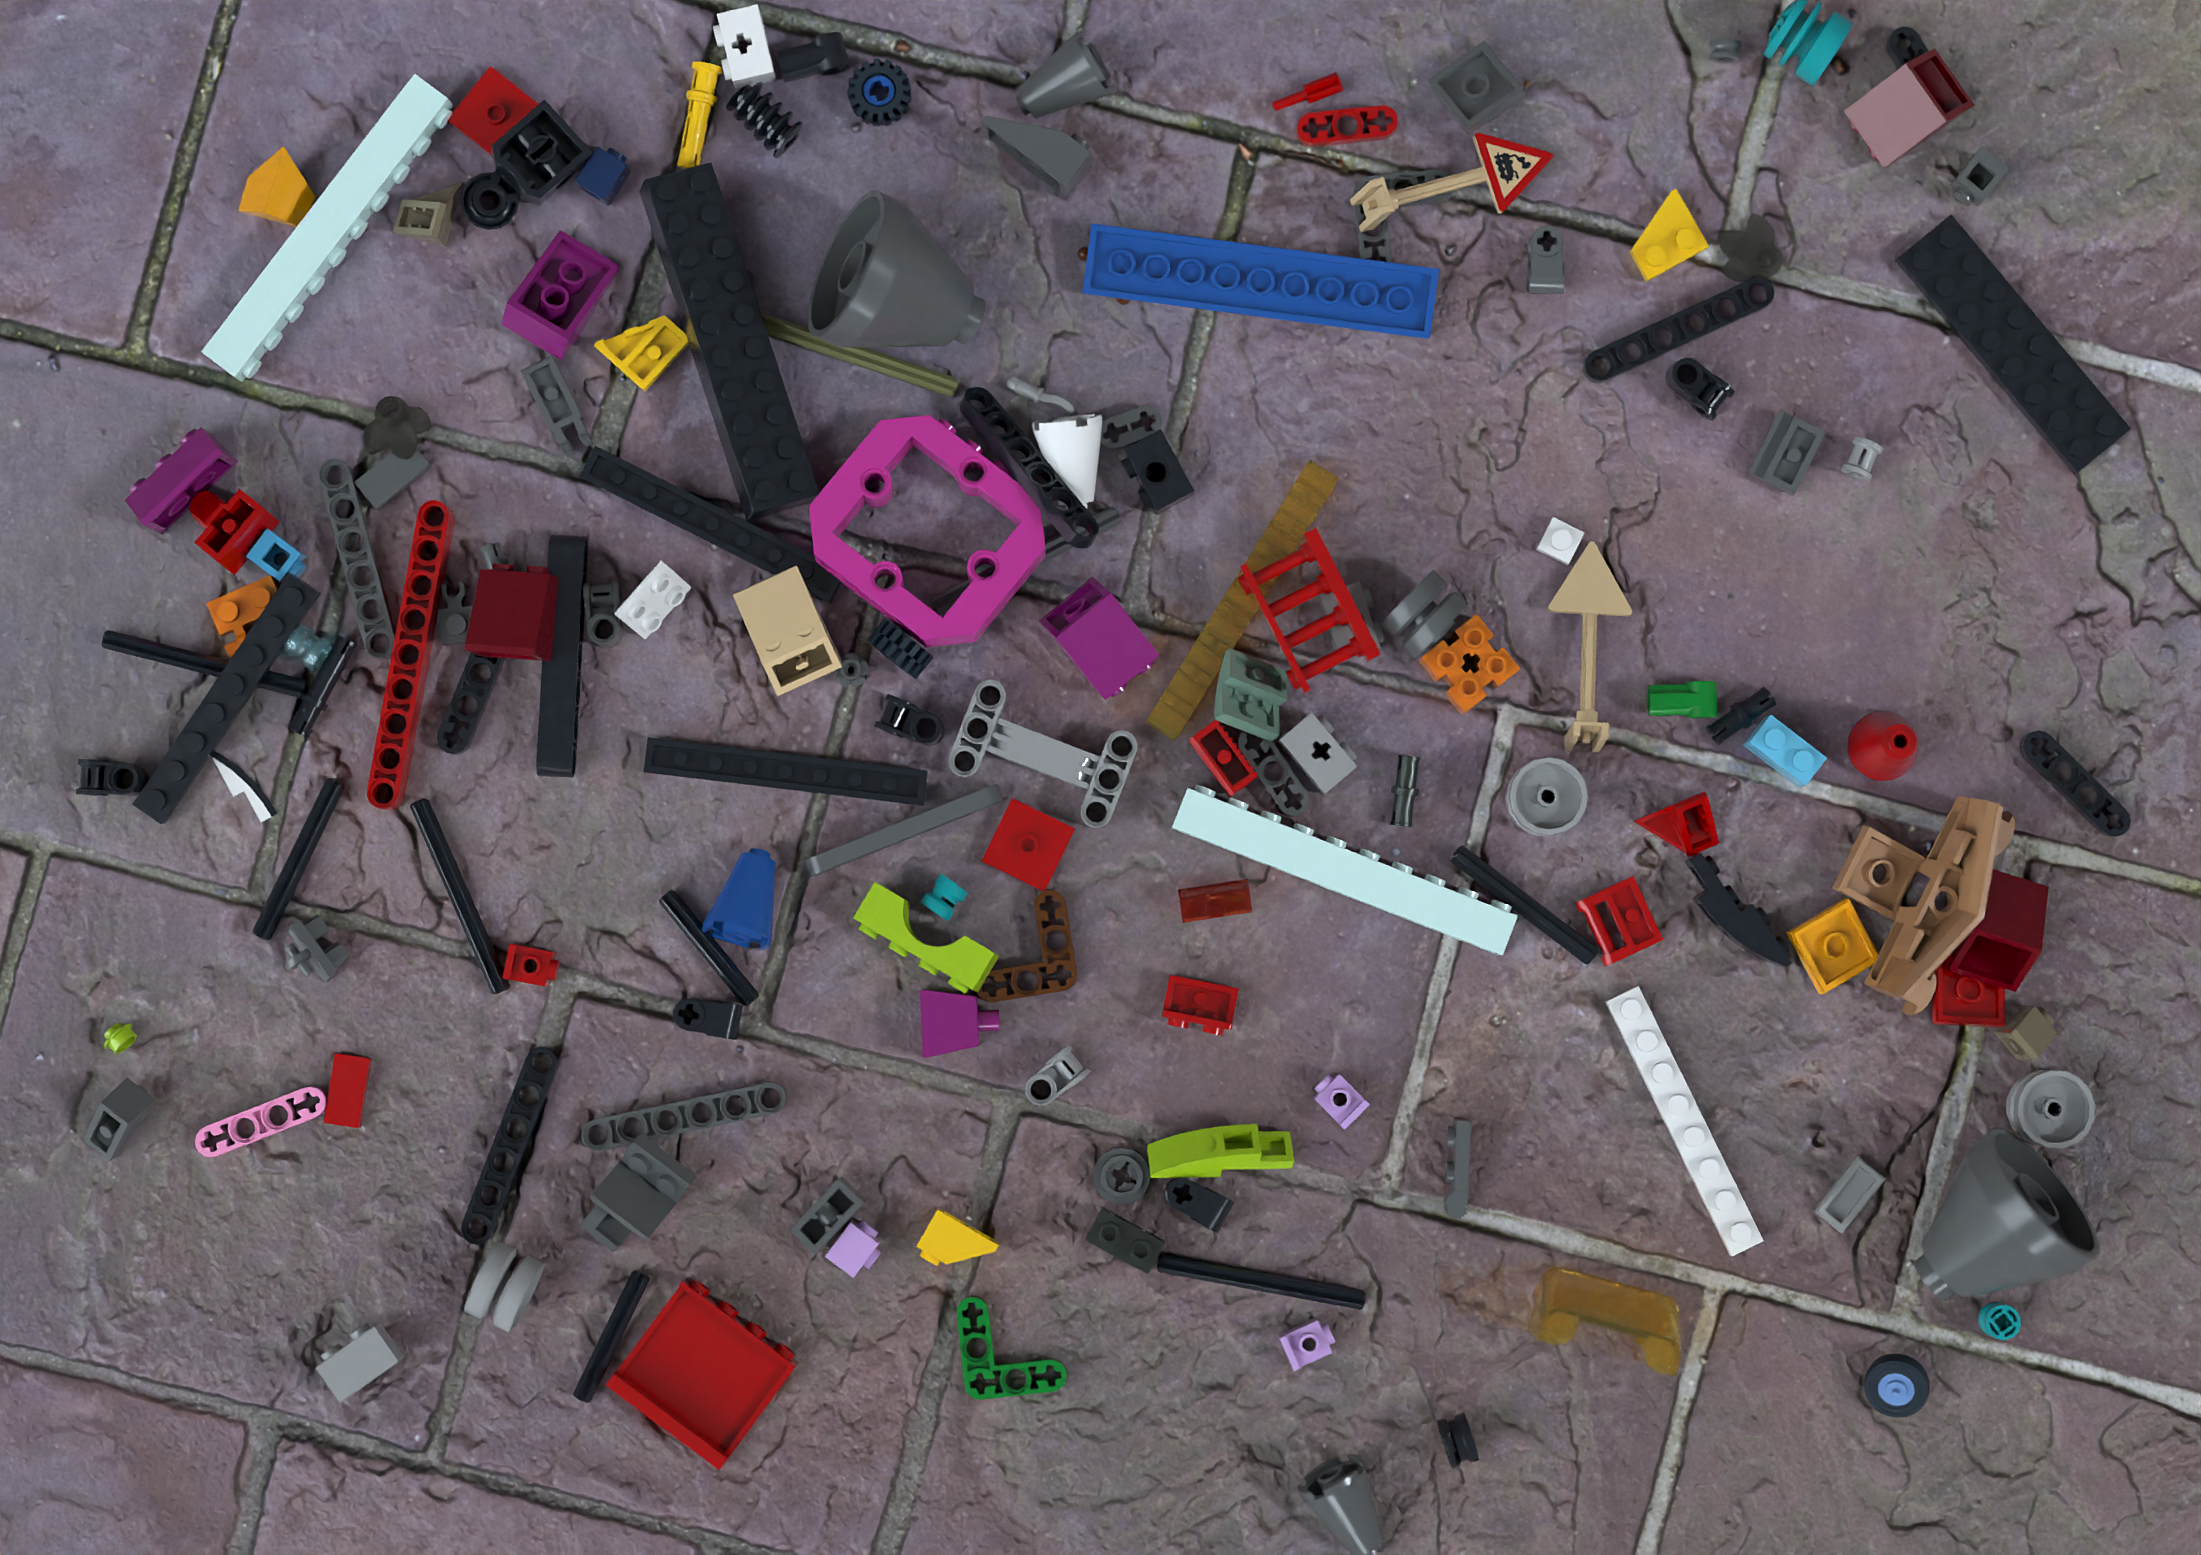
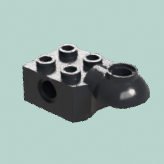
M544 99L492 145L495 171L493 173H480L466 183L460 198L462 211L468 221L479 228L487 230L499 229L511 222L517 213L521 200L540 206L585 166L593 152ZM493 195L499 200L500 204L494 210H485L480 205L482 197Z

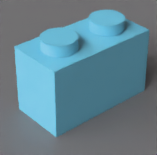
M1772 715L1763 717L1743 743V746L1798 788L1806 786L1827 759V757Z

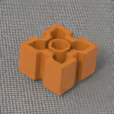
M1477 614L1451 634L1456 641L1451 646H1448L1443 640L1418 660L1435 682L1443 678L1450 686V689L1444 694L1461 715L1487 696L1482 689L1484 686L1490 683L1496 689L1520 670V667L1504 647L1496 652L1488 643L1494 635ZM1467 656L1469 659L1473 657L1476 660V673H1472L1471 669L1466 673L1461 666L1465 663L1462 657Z

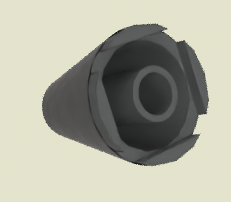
M1084 31L1076 32L1018 87L1020 95L1015 97L1025 116L1031 113L1034 118H1038L1116 92L1115 85L1108 87L1106 80L1111 78V75L1092 42L1087 45L1081 40V38L1086 36Z
M1348 1454L1347 1457L1350 1461L1340 1463L1336 1457L1317 1466L1303 1478L1306 1485L1304 1487L1298 1486L1301 1497L1351 1555H1374L1380 1549L1379 1545L1383 1541V1536L1364 1462L1359 1455Z

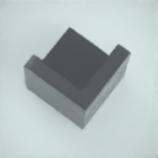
M598 1205L594 1207L580 1225L612 1252L618 1250L632 1232Z

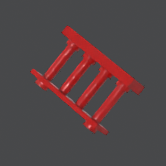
M1317 528L1303 534L1305 543L1300 545L1301 549L1254 573H1251L1247 563L1240 566L1242 575L1237 577L1246 596L1253 593L1291 669L1286 671V675L1294 690L1301 688L1304 694L1311 691L1307 680L1354 656L1358 658L1364 656L1366 661L1369 662L1381 655ZM1307 561L1309 564L1316 561L1322 573L1316 576V581L1267 605L1258 586ZM1332 592L1338 604L1333 607V612L1283 636L1275 617L1322 593L1327 595ZM1339 624L1342 627L1348 624L1354 637L1349 639L1350 643L1301 668L1299 667L1290 649Z

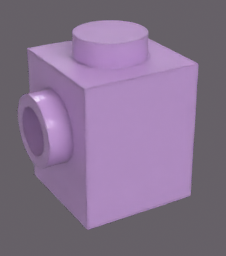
M852 1220L825 1257L854 1278L862 1266L869 1269L881 1254L876 1249L881 1242L876 1238L879 1232L864 1220H861L859 1224Z

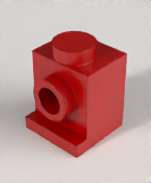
M509 944L503 979L549 987L550 980L556 981L560 961L555 960L556 952ZM529 959H533L537 963V969L533 973L528 972L525 968V964Z

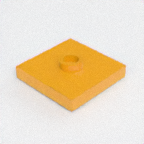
M1849 898L1840 900L1786 932L1819 994H1825L1874 964L1878 956V952Z

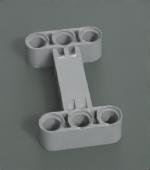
M990 679L978 684L949 756V766L953 773L965 779L975 776L980 770L985 755L988 752L1086 790L1087 793L1080 812L1083 822L1088 827L1094 829L1106 826L1112 818L1137 753V740L1133 734L1123 730L1112 733L1107 739L1100 757L1001 719L1000 717L1007 699L1004 687L996 680ZM988 687L998 689L1001 695L999 702L993 706L983 704L980 698L982 691ZM982 720L986 722L988 730L984 737L975 739L968 734V726L972 721ZM1121 737L1128 739L1132 745L1131 752L1123 757L1115 755L1111 748L1113 741ZM964 752L972 754L975 758V765L966 772L958 770L955 765L957 756ZM1106 770L1116 772L1119 776L1117 787L1110 790L1104 789L1099 784V776L1102 772ZM1092 803H1100L1106 808V817L1101 822H1092L1086 816V810Z

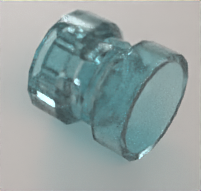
M302 623L291 634L283 651L293 658L298 657L303 660V665L314 672L325 661L333 643L325 637H317L314 635L312 628Z

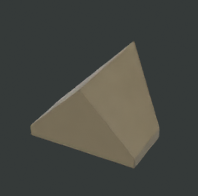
M464 181L413 200L402 199L393 233L446 247Z

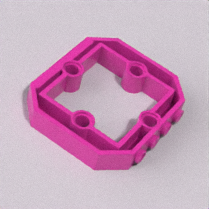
M930 415L880 420L809 505L816 563L926 648L976 642L1046 556L1041 510L1022 486L1009 476L1011 474L1001 462L995 460L992 463L982 455L984 451L972 440L967 439L964 442L956 436L955 428L946 420L940 418L937 421ZM913 446L955 477L963 493L969 496L981 497L1017 525L1016 529L996 553L991 550L982 549L970 556L967 562L970 585L943 618L904 589L903 576L896 564L890 561H880L873 565L838 538L865 504L870 507L879 508L890 502L893 496V484L890 473ZM971 469H978L983 473V476L977 481H970L965 478V474ZM873 480H879L885 484L883 489L876 493L868 491L866 486ZM983 564H989L995 569L994 573L989 577H980L975 571ZM885 575L891 576L895 579V583L888 589H882L876 585L880 577Z

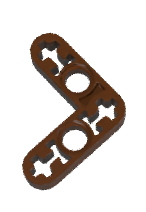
M1046 890L1041 892L1035 900L1034 908L1043 962L991 970L987 977L994 976L995 982L1007 981L1004 973L1011 972V985L1015 994L1007 995L1008 988H1001L997 990V996L990 997L989 991H983L981 986L977 992L981 999L987 1002H999L1061 992L1070 989L1075 984L1077 969L1067 907L1064 897L1059 892ZM1050 895L1054 901H1060L1061 906L1055 909L1056 920L1063 917L1064 926L1051 925L1043 929L1042 921H1049V916L1046 910L1041 911L1040 904L1045 903V897ZM1053 930L1063 932L1066 937L1065 946L1058 951H1053L1046 945V936ZM1058 965H1063L1067 971L1071 970L1072 977L1066 979V985L1060 986L1058 980L1047 981L1050 986L1049 989H1041L1042 976L1038 968L1047 967L1046 974L1057 972ZM1022 971H1031L1036 975L1037 984L1033 990L1023 991L1017 986L1016 979Z

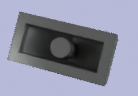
M126 1078L100 1102L82 1140L107 1160L111 1161L146 1118L155 1099L143 1087L136 1085L129 1078Z

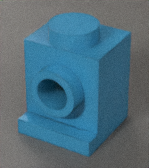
M267 528L246 557L279 582H283L289 573H293L297 577L302 575L306 568L303 561L307 556L281 538L277 533ZM281 554H286L287 561L283 566H279L277 564V557Z

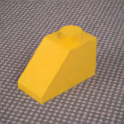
M938 1208L916 1247L922 1250L920 1253L922 1258L938 1266L940 1261L945 1264H951L995 1252L1000 1242L945 1210Z

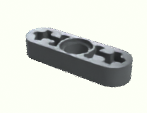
M1242 731L1238 738V749H1241V754L1245 755V760L1249 761V766H1253V771L1258 772V779L1280 811L1290 817L1303 814L1309 806V794L1273 741L1270 742L1263 739L1259 744L1264 753L1271 749L1274 755L1266 757L1259 766H1256L1253 759L1259 758V755L1253 748L1250 750L1245 748L1244 745L1248 742L1246 735L1250 733ZM1272 761L1281 764L1284 770L1283 777L1277 782L1268 781L1263 774L1264 766ZM1289 777L1294 782V784L1287 786L1293 795L1300 793L1303 797L1299 802L1301 806L1299 810H1296L1293 806L1287 809L1284 803L1288 798L1282 790L1276 795L1273 788L1283 785Z

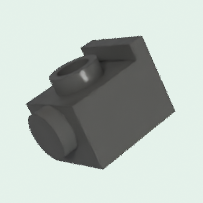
M1981 147L1950 184L1956 189L1953 194L1965 205L1970 206L1973 202L1978 206L1986 199L2010 168L1984 147ZM1969 178H1978L1980 181V186L1977 187L1976 185H1974L1971 181H1969Z

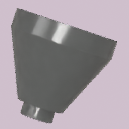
M873 190L861 197L852 207L839 226L825 253L810 297L808 328L813 336L840 348L944 347L953 340L967 344L974 337L982 322L985 312V300L974 295L973 283L905 203L878 190Z
M1993 1128L1969 1147L1922 1241L1924 1254L1916 1259L1914 1264L1922 1281L1939 1298L1948 1300L1956 1293L1968 1298L2072 1275L2098 1256L2099 1242L2084 1210L2054 1170L2017 1136L2004 1129Z

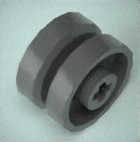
M1434 570L1379 625L1391 637L1399 636L1411 625L1414 630L1403 641L1402 648L1414 660L1430 644L1433 646L1456 623L1454 619L1469 604L1457 592H1452L1438 605L1434 599L1445 588L1446 581Z

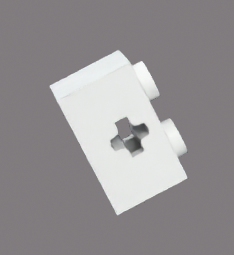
M758 4L717 14L719 25L713 26L718 47H725L727 59L721 60L726 81L732 79L735 88L740 89L745 85L750 84L752 86L760 81L765 83L777 80ZM746 41L747 53L741 54L739 43Z

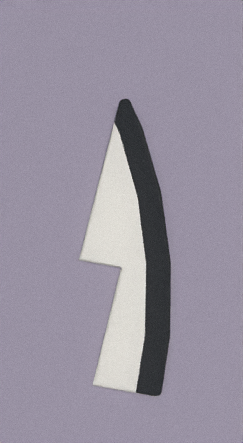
M214 750L211 757L232 796L234 797L245 792L260 822L276 815L277 811L259 786L236 764Z

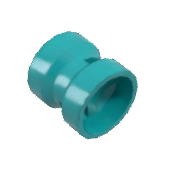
M940 873L934 881V889L926 893L920 902L946 921H949L954 915L956 904L963 902L969 893Z
M1990 1302L1980 1309L1978 1324L1986 1335L1999 1340H2009L2019 1332L2021 1318L2013 1307L2000 1302Z

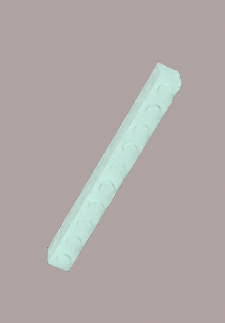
M416 74L411 77L201 351L203 354L241 382L246 377L251 378L261 366L260 359L267 349L273 350L282 339L283 334L281 331L287 323H293L301 315L304 309L303 302L310 294L314 295L321 289L325 282L323 276L331 266L336 267L346 255L345 248L352 239H358L367 228L368 223L366 220L372 212H378L383 208L389 198L387 193L395 183L400 184L406 178L410 171L409 164L415 156L420 157L431 144V139L429 138L437 128L442 129L448 123L447 120L452 115L451 109L454 106L447 97Z
M1196 784L1194 790L1187 788L1172 829L1491 953L1503 955L1518 917L1510 913L1512 906L1492 899L1490 905L1477 900L1478 893L1460 886L1458 891L1455 892L1444 887L1445 880L1426 874L1424 879L1411 875L1413 868L1393 861L1392 866L1378 862L1380 855L1360 848L1357 854L1345 849L1347 842L1332 836H1327L1326 841L1313 837L1314 830L1304 825L1294 823L1293 828L1280 824L1282 817L1264 810L1261 811L1260 816L1247 811L1248 804L1229 797L1227 803L1215 799L1216 792Z

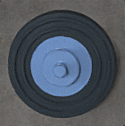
M1897 1353L1881 1356L1870 1365L1866 1372L1864 1391L1867 1400L1875 1410L1883 1415L1894 1418L1911 1416L1917 1413L1928 1399L1930 1383L1927 1372L1917 1360L1910 1356Z

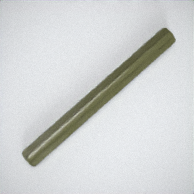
M768 314L762 316L768 336L949 397H954L959 381L955 377L866 347L840 348L813 336L809 328Z

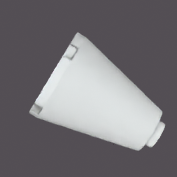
M1074 415L1058 417L1053 422H1048L1047 419L1032 422L1033 432L1042 456L1087 509V503L1094 501L1103 422L1102 415ZM1058 501L1059 505H1065L1063 502Z

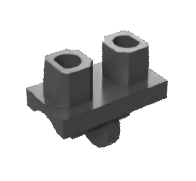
M316 915L304 922L298 919L290 924L291 928L288 930V933L301 949V952L294 943L284 948L292 958L284 965L286 969L290 972L298 967L306 977L314 971L307 962L309 960L324 982L333 978L337 968L348 958V954L338 941L324 951L318 945L316 940L329 931L322 918Z

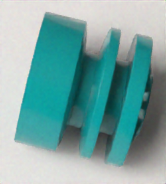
M1795 0L1786 7L1770 32L1763 55L1771 59L1779 46L1785 49V52L1780 58L1778 65L1782 67L1793 55L1799 58L1794 75L1814 86L1845 40L1854 23L1836 11L1832 12L1824 22H1821L1817 18L1822 8V2L1818 0L1811 12L1807 13L1803 8L1808 0Z

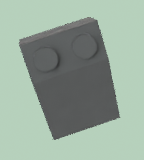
M985 116L981 121L985 138L1065 200L1091 168V152L1088 151L1090 145L1075 133L1070 137L1061 130L991 116Z

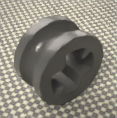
M1729 38L1710 40L1709 47L1713 49V52L1709 53L1708 59L1710 61L1734 63L1740 60V54L1737 53V49L1741 47L1739 40Z

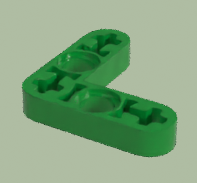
M968 1296L960 1302L957 1308V1323L964 1386L966 1392L972 1398L985 1400L1057 1391L1064 1385L1067 1371L1064 1364L1055 1358L995 1364L987 1303L978 1296ZM973 1302L976 1308H982L983 1314L977 1316V1326L979 1328L985 1325L986 1332L973 1331L964 1334V1327L971 1329L970 1317L963 1316V1310L968 1309L969 1303ZM975 1337L983 1339L987 1345L986 1353L978 1358L971 1356L966 1349L968 1341ZM1049 1365H1053L1055 1371L1061 1372V1376L1056 1378L1055 1384H1049L1046 1378L1036 1379L1038 1387H1030L1032 1375L1028 1367L1036 1366L1035 1374L1045 1373ZM1019 1369L1023 1371L1026 1376L1024 1386L1018 1389L1008 1386L1005 1378L1010 1370ZM1001 1370L1000 1384L1003 1391H995L996 1384L986 1385L985 1392H978L976 1386L971 1387L970 1382L976 1380L978 1373H983L984 1379H995L996 1376L993 1371Z

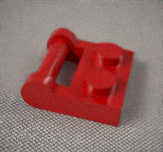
M1634 876L1628 877L1575 902L1578 911H1583L1603 956L1600 958L1605 967L1663 940ZM1605 901L1625 946L1618 949L1615 948L1595 906Z

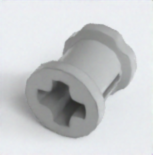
M1854 437L1852 443L1855 446L1847 464L1842 465L1841 471L1853 478L1869 482L1872 478L1870 471L1878 454H1882L1884 448L1869 439ZM1863 454H1865L1862 463L1859 465Z

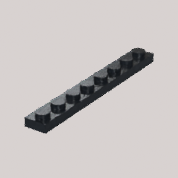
M597 446L593 448L579 476L591 484L773 575L797 565L810 594L830 604L841 584L837 578L816 563L814 555Z
M293 573L287 575L132 805L158 823H166L321 593Z
M650 737L647 740L644 773L924 806L928 776L927 770Z

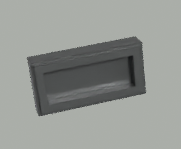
M407 438L354 483L375 509L379 511L430 469L432 465L414 443Z

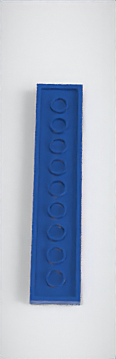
M1091 223L1082 294L1430 339L1439 269Z

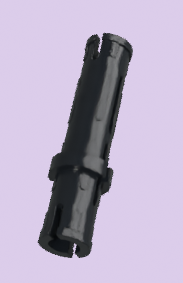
M339 635L336 636V640L308 693L302 694L300 699L303 702L288 726L289 729L306 738L309 737L321 711H326L328 707L326 702L354 649L358 645Z

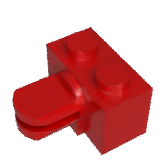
M240 488L228 503L214 492H200L193 498L189 508L192 517L206 528L194 543L233 575L249 559L246 557L265 530L267 528L273 530L280 522Z

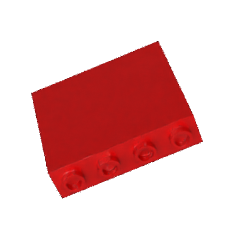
M684 1279L618 1370L608 1380L606 1386L720 1470L798 1365V1362L793 1359L796 1354L789 1347L781 1342L774 1345L766 1339L767 1332L758 1324L750 1321L747 1325L737 1317L739 1311L725 1300H721L718 1303L708 1296L711 1290L697 1279H693L691 1282Z

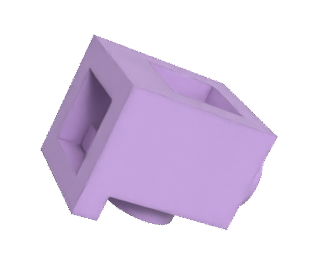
M1328 1074L1314 1088L1318 1094L1313 1099L1343 1129H1346L1370 1105L1340 1074H1337L1334 1078ZM1341 1092L1345 1094L1346 1102L1344 1105L1336 1106L1334 1104L1333 1097L1336 1093Z
M1317 1318L1278 1335L1294 1371L1331 1354L1332 1350L1329 1345L1335 1343L1328 1324L1320 1325ZM1308 1337L1315 1339V1347L1312 1350L1304 1349L1302 1346L1304 1339Z

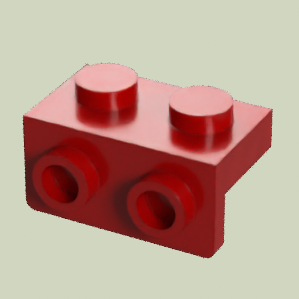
M1169 975L1161 1016L1168 1018L1167 1025L1188 1029L1189 1022L1203 1025L1202 1032L1223 1036L1224 1029L1232 1030L1239 988Z

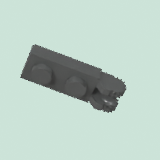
M551 355L520 370L550 432L555 434L566 457L574 455L573 446L564 434L563 429L573 424L579 433L578 436L582 444L586 448L594 445L582 421L584 417L554 357Z
M1454 1118L1453 1126H1447V1147H1453L1452 1161H1446L1445 1182L1451 1183V1189L1444 1195V1210L1447 1212L1446 1214H1449L1448 1216L1456 1220L1457 1218L1461 1219V1217H1464V1214H1467L1466 1206H1468L1471 1122L1466 1118Z

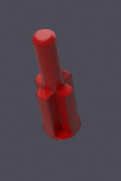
M1336 72L1304 84L1302 91L1273 101L1272 106L1275 111H1279L1305 100L1311 104L1343 92L1341 80Z

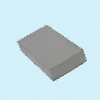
M1856 1156L1812 1211L1842 1234L1886 1178L1859 1156Z

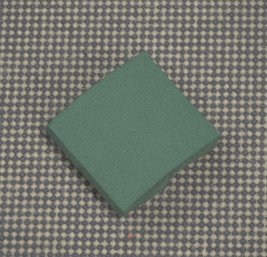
M1229 648L1225 652L1217 683L1215 720L1272 742L1280 736L1279 706L1287 700L1286 670Z

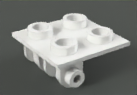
M660 561L614 614L641 637L646 639L660 627L662 620L668 613L684 600L691 586L664 562Z

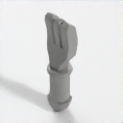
M1011 377L1006 382L1008 389L1033 400L1035 404L1041 402L1060 408L1071 416L1075 415V409L1071 403L1055 395L1043 394L1044 388L1042 387L1038 388L1016 377Z

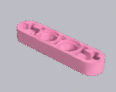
M305 1087L205 1126L196 1135V1149L206 1157L220 1156L317 1118L325 1113L328 1095L320 1087ZM309 1092L312 1097L318 1096L320 1103L315 1105L317 1111L313 1112L311 1108H304L297 1111L301 1118L296 1119V1110L289 1100L294 1098V1105L308 1100L307 1093ZM275 1105L283 1106L288 1113L287 1121L280 1126L272 1123L269 1117L270 1110ZM242 1118L250 1119L255 1125V1131L249 1138H242L237 1133V1123ZM228 1124V1133L235 1144L231 1145L230 1139H225L216 1144V1151L212 1146L206 1147L204 1141L209 1139L208 1132L211 1131L213 1136L221 1135L227 1132L224 1125Z

